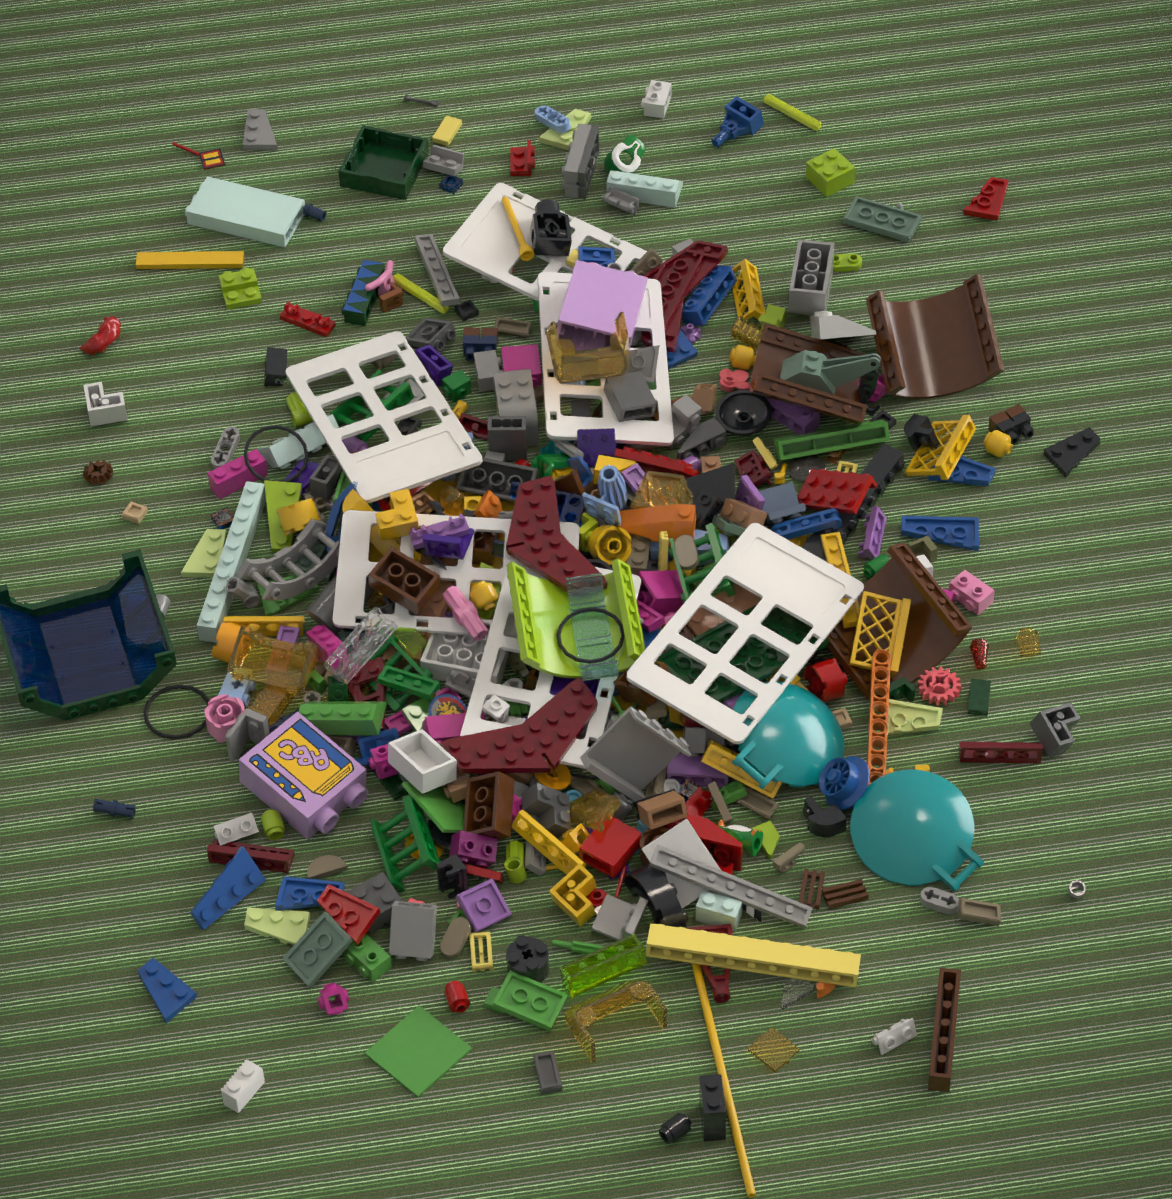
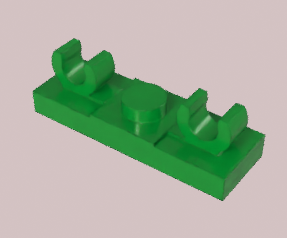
M389 665L385 666L377 678L379 684L392 687L394 691L399 690L417 695L420 699H429V702L435 698L436 692L440 687L439 681Z

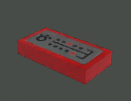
M464 864L467 868V876L483 880L493 878L494 882L503 884L504 876L501 872Z

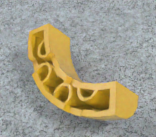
M354 489L345 497L342 506L343 513L348 510L374 511ZM372 526L370 542L383 556L391 546L400 551V537L380 541L377 527ZM414 555L413 559L420 563V560Z

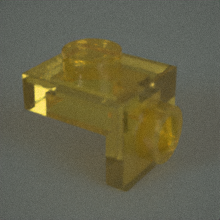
M1031 627L1020 629V632L1016 634L1020 656L1041 654L1038 630H1032Z

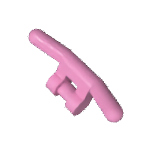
M392 260L387 261L386 270L378 279L365 286L367 291L379 287V295L391 291L390 283H395L392 275L394 266Z

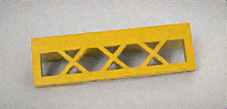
M744 259L732 268L734 274L741 270L739 276L736 277L737 281L732 286L738 321L742 324L752 316L759 320L760 314L765 315L766 313L757 267ZM741 282H743V285H742L741 289L739 290L738 288H739ZM745 294L746 297H745V299H744V301H743V303H742L741 300H742L743 295ZM746 307H748L749 311L743 315Z
M226 616L223 618V622L227 621L251 629L250 636H277L280 625L300 628L299 636H304V616Z
M711 739L709 740L708 748L701 762L772 799L775 797L782 784L781 781L777 783L771 781L762 790L758 786L759 784L744 770L732 764V761L739 755L738 753Z
M524 810L518 812L511 827L567 875L579 863L586 868V863L579 859L577 855Z

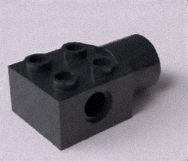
M546 199L538 202L535 206V213L532 216L530 227L534 255L569 256L572 243L569 215L560 212L559 204L554 200Z

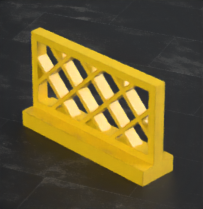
M963 415L960 420L934 421L932 426L941 447L932 451L934 448L921 446L907 467L906 475H939L941 480H948L976 430L970 415ZM948 432V434H946L945 436L941 437L940 439L938 438ZM931 458H934L933 460L929 461L928 463H926V464L924 463V462L930 460Z
M863 591L849 665L871 670V664L868 662L872 663L873 656L871 657L866 648L874 644L877 650L882 649L877 641L885 638L889 643V647L884 650H887L891 656L890 678L894 679L899 670L911 604L910 599L903 598V600ZM866 598L874 599L877 606L870 610L866 604ZM887 603L896 605L895 611L891 614L884 607ZM880 608L886 617L878 621L872 612ZM869 614L874 624L866 627L862 620L863 617ZM887 619L892 625V629L888 632L880 624ZM875 626H877L880 632L882 633V635L877 637L876 639L869 631ZM863 633H866L871 642L865 645L859 640V636ZM863 651L867 660L864 662L855 660L856 653Z

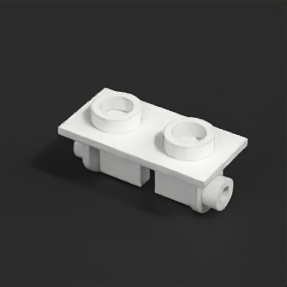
M253 813L213 826L215 837L220 845L259 832Z
M901 1019L900 1022L891 1026L889 1031L885 1029L878 1034H874L872 1042L875 1046L879 1045L881 1055L917 1036L914 1019Z

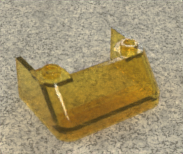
M620 312L614 321L616 332L610 338V347L576 351L573 341L567 338L559 339L555 322L550 323L545 332L555 377L559 382L571 383L621 376L626 373L629 368V336L624 312Z
M627 980L566 1010V1024L592 1063L596 1062L595 1042L586 1028L610 1013L636 1001H645L663 1030L667 1028V1008L650 983L641 980Z

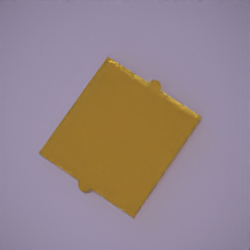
M773 1027L762 1036H758V1040L748 1047V1051L775 1073L783 1065L789 1064L790 1059L800 1051L797 1046Z

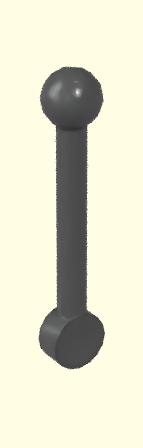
M409 95L404 96L406 102L410 100L431 104L433 107L438 106L437 100L428 101L412 98Z

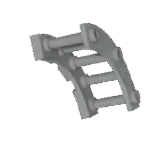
M310 519L304 530L296 537L297 542L290 548L286 546L275 553L273 558L267 560L265 558L245 559L236 576L243 580H255L266 590L262 596L264 600L277 601L294 597L308 589H312L338 565L340 541L335 543L324 533L327 527L325 522ZM318 539L331 549L323 560L310 550ZM302 556H306L316 565L307 573H304L294 564ZM288 568L297 578L286 581L278 573ZM266 577L269 578V577H270V578L273 579L275 582H272V581H271V583H269V582H268L266 579H264V578H266Z

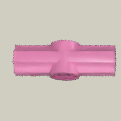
M457 586L447 588L443 593V598L452 609L456 622L460 626H464L473 641L482 640L488 634V629L479 618L474 604L471 601H467Z

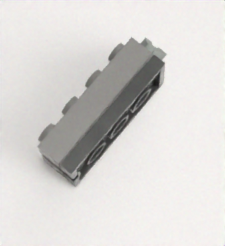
M578 123L577 130L573 131V142L569 144V154H566L565 157L566 166L562 167L561 175L564 176L562 189H565V197L586 199L600 152L599 126Z

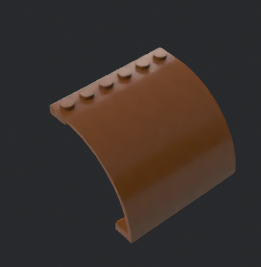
M976 274L964 281L963 285L951 291L920 300L886 301L884 292L880 290L865 298L871 326L876 331L874 339L878 355L881 357L880 366L888 395L908 399L942 397L974 388L1004 372L981 275Z
M765 323L753 366L750 392L861 425L867 409L866 404L859 403L860 397L857 383L860 381L861 376L835 388V394L833 395L780 379V372L783 360L804 350L822 353L827 359L867 354Z
M903 542L889 547L887 552L891 555V559L871 579L863 584V591L903 600V598L911 600L899 670L894 679L890 678V683L903 676L911 683L918 680L920 675H924L925 670L931 671L932 667L935 668L948 657L972 628L967 619L906 543ZM862 594L857 599L859 608L861 604ZM866 598V604L870 610L877 606L874 599ZM887 603L884 605L889 614L893 613L896 609L894 604ZM880 608L872 612L878 621L886 617ZM869 614L863 617V623L866 627L874 624ZM888 619L880 623L886 632L892 629ZM840 620L827 636L829 639L827 648L869 700L871 670L849 665L856 627L843 628L842 620ZM877 626L869 630L875 639L882 635ZM866 633L859 636V640L863 645L871 642ZM885 638L877 641L882 649L889 647V643ZM874 644L866 648L871 657L877 650ZM863 651L856 653L855 660L864 662L867 660V657Z

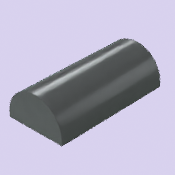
M482 457L483 461L480 465L460 472L456 491L483 496L486 491L491 490L499 500L515 503L519 485L539 479V469Z
M337 575L305 610L318 625L326 626L335 636L342 629L333 624ZM369 577L366 579L364 603L375 591L369 587Z

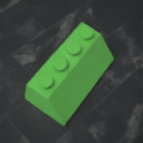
M309 701L300 704L299 713L325 735H379L387 703L386 701Z

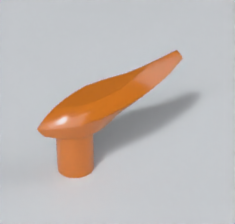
M817 983V999L829 994L836 984Z

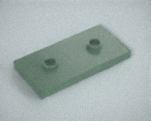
M858 196L854 198L843 217L844 224L908 243L922 221V215Z

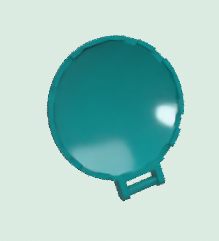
M789 683L745 741L738 744L740 746L738 748L740 754L732 761V764L744 770L759 784L758 786L762 790L771 781L776 783L781 781L789 784V787L804 788L806 785L813 784L816 786L819 784V777L824 766L834 758H843V733L836 717L822 700L808 690ZM746 690L735 703L733 711L744 714L757 696ZM747 718L744 724L749 726L753 720Z
M912 769L886 774L872 782L867 787L863 797L856 801L850 821V832L854 849L863 864L875 875L886 881L905 884V886H923V884L941 880L952 891L956 892L960 888V884L974 870L984 865V861L971 850L975 826L969 803L955 785L937 774ZM968 859L971 863L953 879L951 875Z

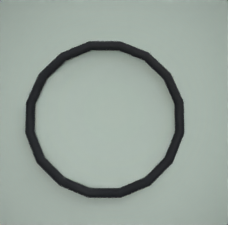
M279 425L266 426L254 432L247 440L243 453L246 466L253 476L263 482L264 480L274 481L265 479L257 474L249 464L247 455L249 444L254 437L265 430L271 429L288 431L297 437L303 446L305 454L304 463L299 472L289 479L279 480V482H291L302 474L307 467L309 455L306 443L298 433L288 427Z
M594 607L579 609L567 615L560 623L556 634L558 646L567 657L576 662L588 664L603 662L613 657L622 647L625 638L623 624L617 616L605 609ZM590 611L604 613L613 618L620 627L621 638L619 645L613 652L602 658L591 660L577 658L568 653L562 645L560 636L565 623L579 613Z
M180 684L168 686L157 691L147 701L143 712L146 725L153 733L163 738L171 739L190 737L201 731L206 725V719L198 728L189 733L179 735L164 734L151 725L148 718V710L150 704L158 695L168 690L179 688L192 690L200 694L208 706L210 700L203 691L193 686Z

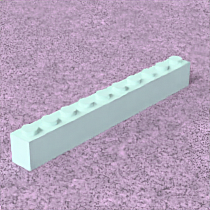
M248 481L245 483L197 623L198 636L201 641L217 643L216 635L223 623V618L228 615L234 596L228 593L225 587L228 579L238 577L236 574L244 560L247 559L266 502L265 484Z

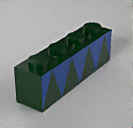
M363 260L361 267H358L357 277L352 282V290L348 292L347 302L342 306V315H344L345 323L366 326L377 299L379 287L367 291L365 286L382 275L385 271L384 263Z

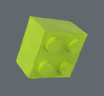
M833 148L806 162V178L828 197L855 183V167Z

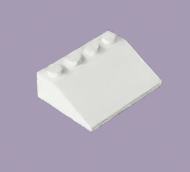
M830 311L814 312L815 315L810 316L811 335L813 338L830 339L876 334L875 330L838 315H832Z
M431 633L420 660V667L422 669L426 667L434 675L431 679L446 681L448 673L450 674L452 669L455 671L458 669L469 675L467 682L470 683L472 678L476 679L488 635L480 641H473L470 635ZM499 651L491 678L492 683H501L509 651Z

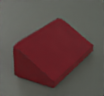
M461 413L459 421L467 433L472 432L474 437L488 441V421Z

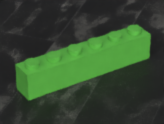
M877 420L862 423L861 425L843 426L773 440L776 458L786 460L890 441L888 422Z

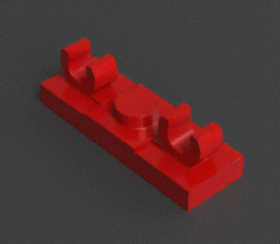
M290 301L285 304L284 310L280 314V320L327 337L336 326L335 321L330 320L328 316L325 318L320 313L316 314L299 308L297 304L295 306L290 304Z
M700 787L697 788L685 802L687 815L702 816L709 808L713 800L710 798L712 794L707 789L703 791ZM686 818L666 824L664 828L671 829Z

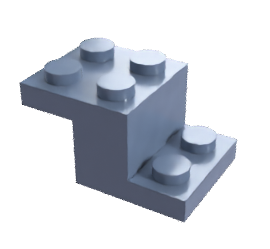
M793 482L759 491L765 499L762 511L767 513L765 519L767 525L783 521V517L786 520L801 516L800 512L806 510L805 504H799Z

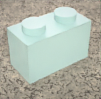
M702 890L696 904V921L709 925L731 924L732 931L735 932L742 917V901Z

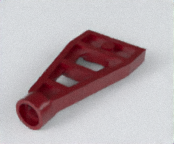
M382 657L344 669L345 676L348 678V688L355 701H386L387 687L379 684L377 681L378 676L385 668ZM376 681V692L363 696L360 686ZM385 713L380 731L385 730Z
M731 924L689 927L692 930H704L719 934L725 933L733 936ZM699 964L712 989L714 1001L724 1003L730 1000L729 980L731 969L724 968V975L713 976L710 967L714 966Z

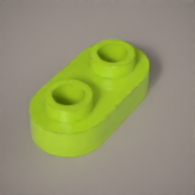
M855 253L834 254L833 272H849L861 269L862 257Z

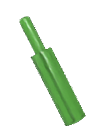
M559 940L552 941L553 946L571 949V952L611 958L613 960L616 955V947L574 940L573 943Z

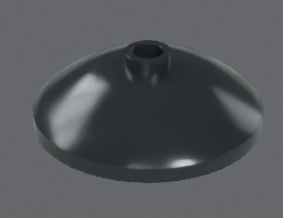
M738 390L727 394L719 401L715 414L716 420L726 432L737 436H747L760 432L768 425L772 409L766 397L751 393L750 390Z

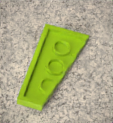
M264 480L272 552H278L286 546L290 548L293 545L295 533L285 536L277 509L300 502L302 483Z

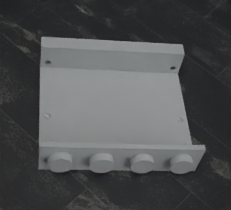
M630 706L580 759L586 770L636 802L646 798L642 790L680 752L688 757L691 756V753L688 749L689 745L683 738L680 737L678 739L668 728L663 729L655 719H648L643 711H637Z

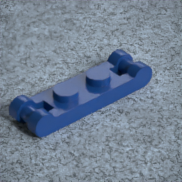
M831 508L775 524L771 530L789 540L831 527L838 529L842 526V521L838 510Z

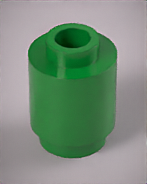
M885 554L878 555L864 564L863 573L865 577L871 579L890 558Z

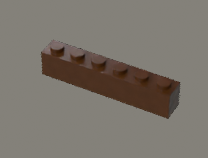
M940 968L928 1090L950 1092L961 970Z

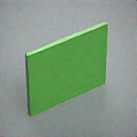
M410 782L402 783V786L443 833L463 831L465 805L461 801L453 803L451 798L447 799L443 790L446 786H440L422 794Z

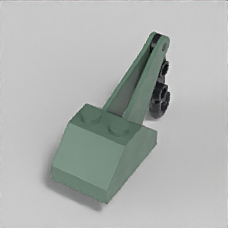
M804 350L783 360L780 379L834 395L835 388L861 376L858 386L860 403L867 405V400L875 392L879 377L877 369L880 367L881 357L876 353L861 356L827 359L822 353ZM879 403L873 408L867 405L866 412L873 413L878 411L881 404Z

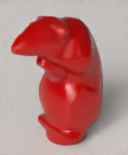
M114 316L104 317V321L98 327L97 334L95 333L80 347V350L92 356L95 353H104L107 350V346L116 341L120 336L121 322Z

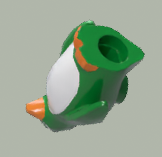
M721 819L719 821L718 827L742 843V851L748 850L753 857L757 855L763 841V832L761 830H751L741 825L725 827L724 820Z

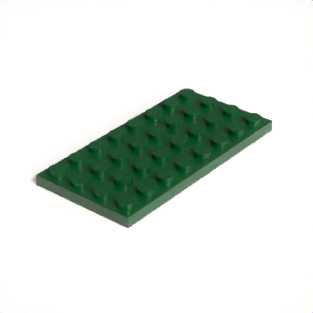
M757 605L741 613L749 615ZM777 607L773 608L761 623L764 627L796 645H799L812 629L811 626ZM725 621L690 641L712 654H717L738 628ZM812 636L808 642L815 644L818 639ZM750 637L729 663L762 682L776 674L787 661L788 656L757 638ZM826 638L815 652L828 646L829 639ZM675 648L662 654L656 660L664 662L670 674L687 684H693L706 668ZM718 676L705 694L723 703L745 691V689L723 676Z

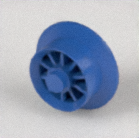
M856 756L847 758L837 757L830 760L824 766L819 777V787L821 792L825 794L827 803L830 806L837 804L840 810L853 807L856 801L863 797L868 787L870 777L868 765L863 759Z

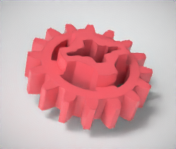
M941 666L939 670L932 667L931 672L925 670L924 675H920L918 693L922 695L923 700L929 699V704H932L933 701L936 702L937 706L940 705V702H943L944 705H947V701L953 703L954 699L959 697V692H961L960 678H956V672L950 673L949 668L944 671Z

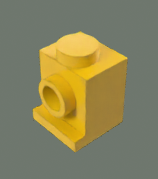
M580 823L574 829L571 828L563 833V838L560 839V842L573 853L579 852V847L588 838L589 833L583 824Z

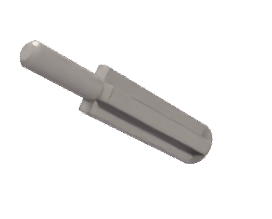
M548 437V439L556 443L555 447L569 457L581 456L583 459L584 453L568 441Z

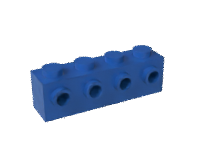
M717 265L702 280L683 306L682 318L686 325L691 323L693 326H704L737 281L731 266Z

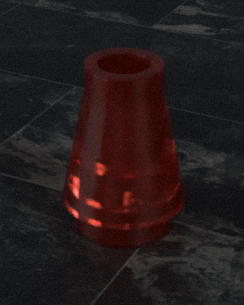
M974 639L971 641L969 648L975 668L985 669L987 667L989 644L985 639Z

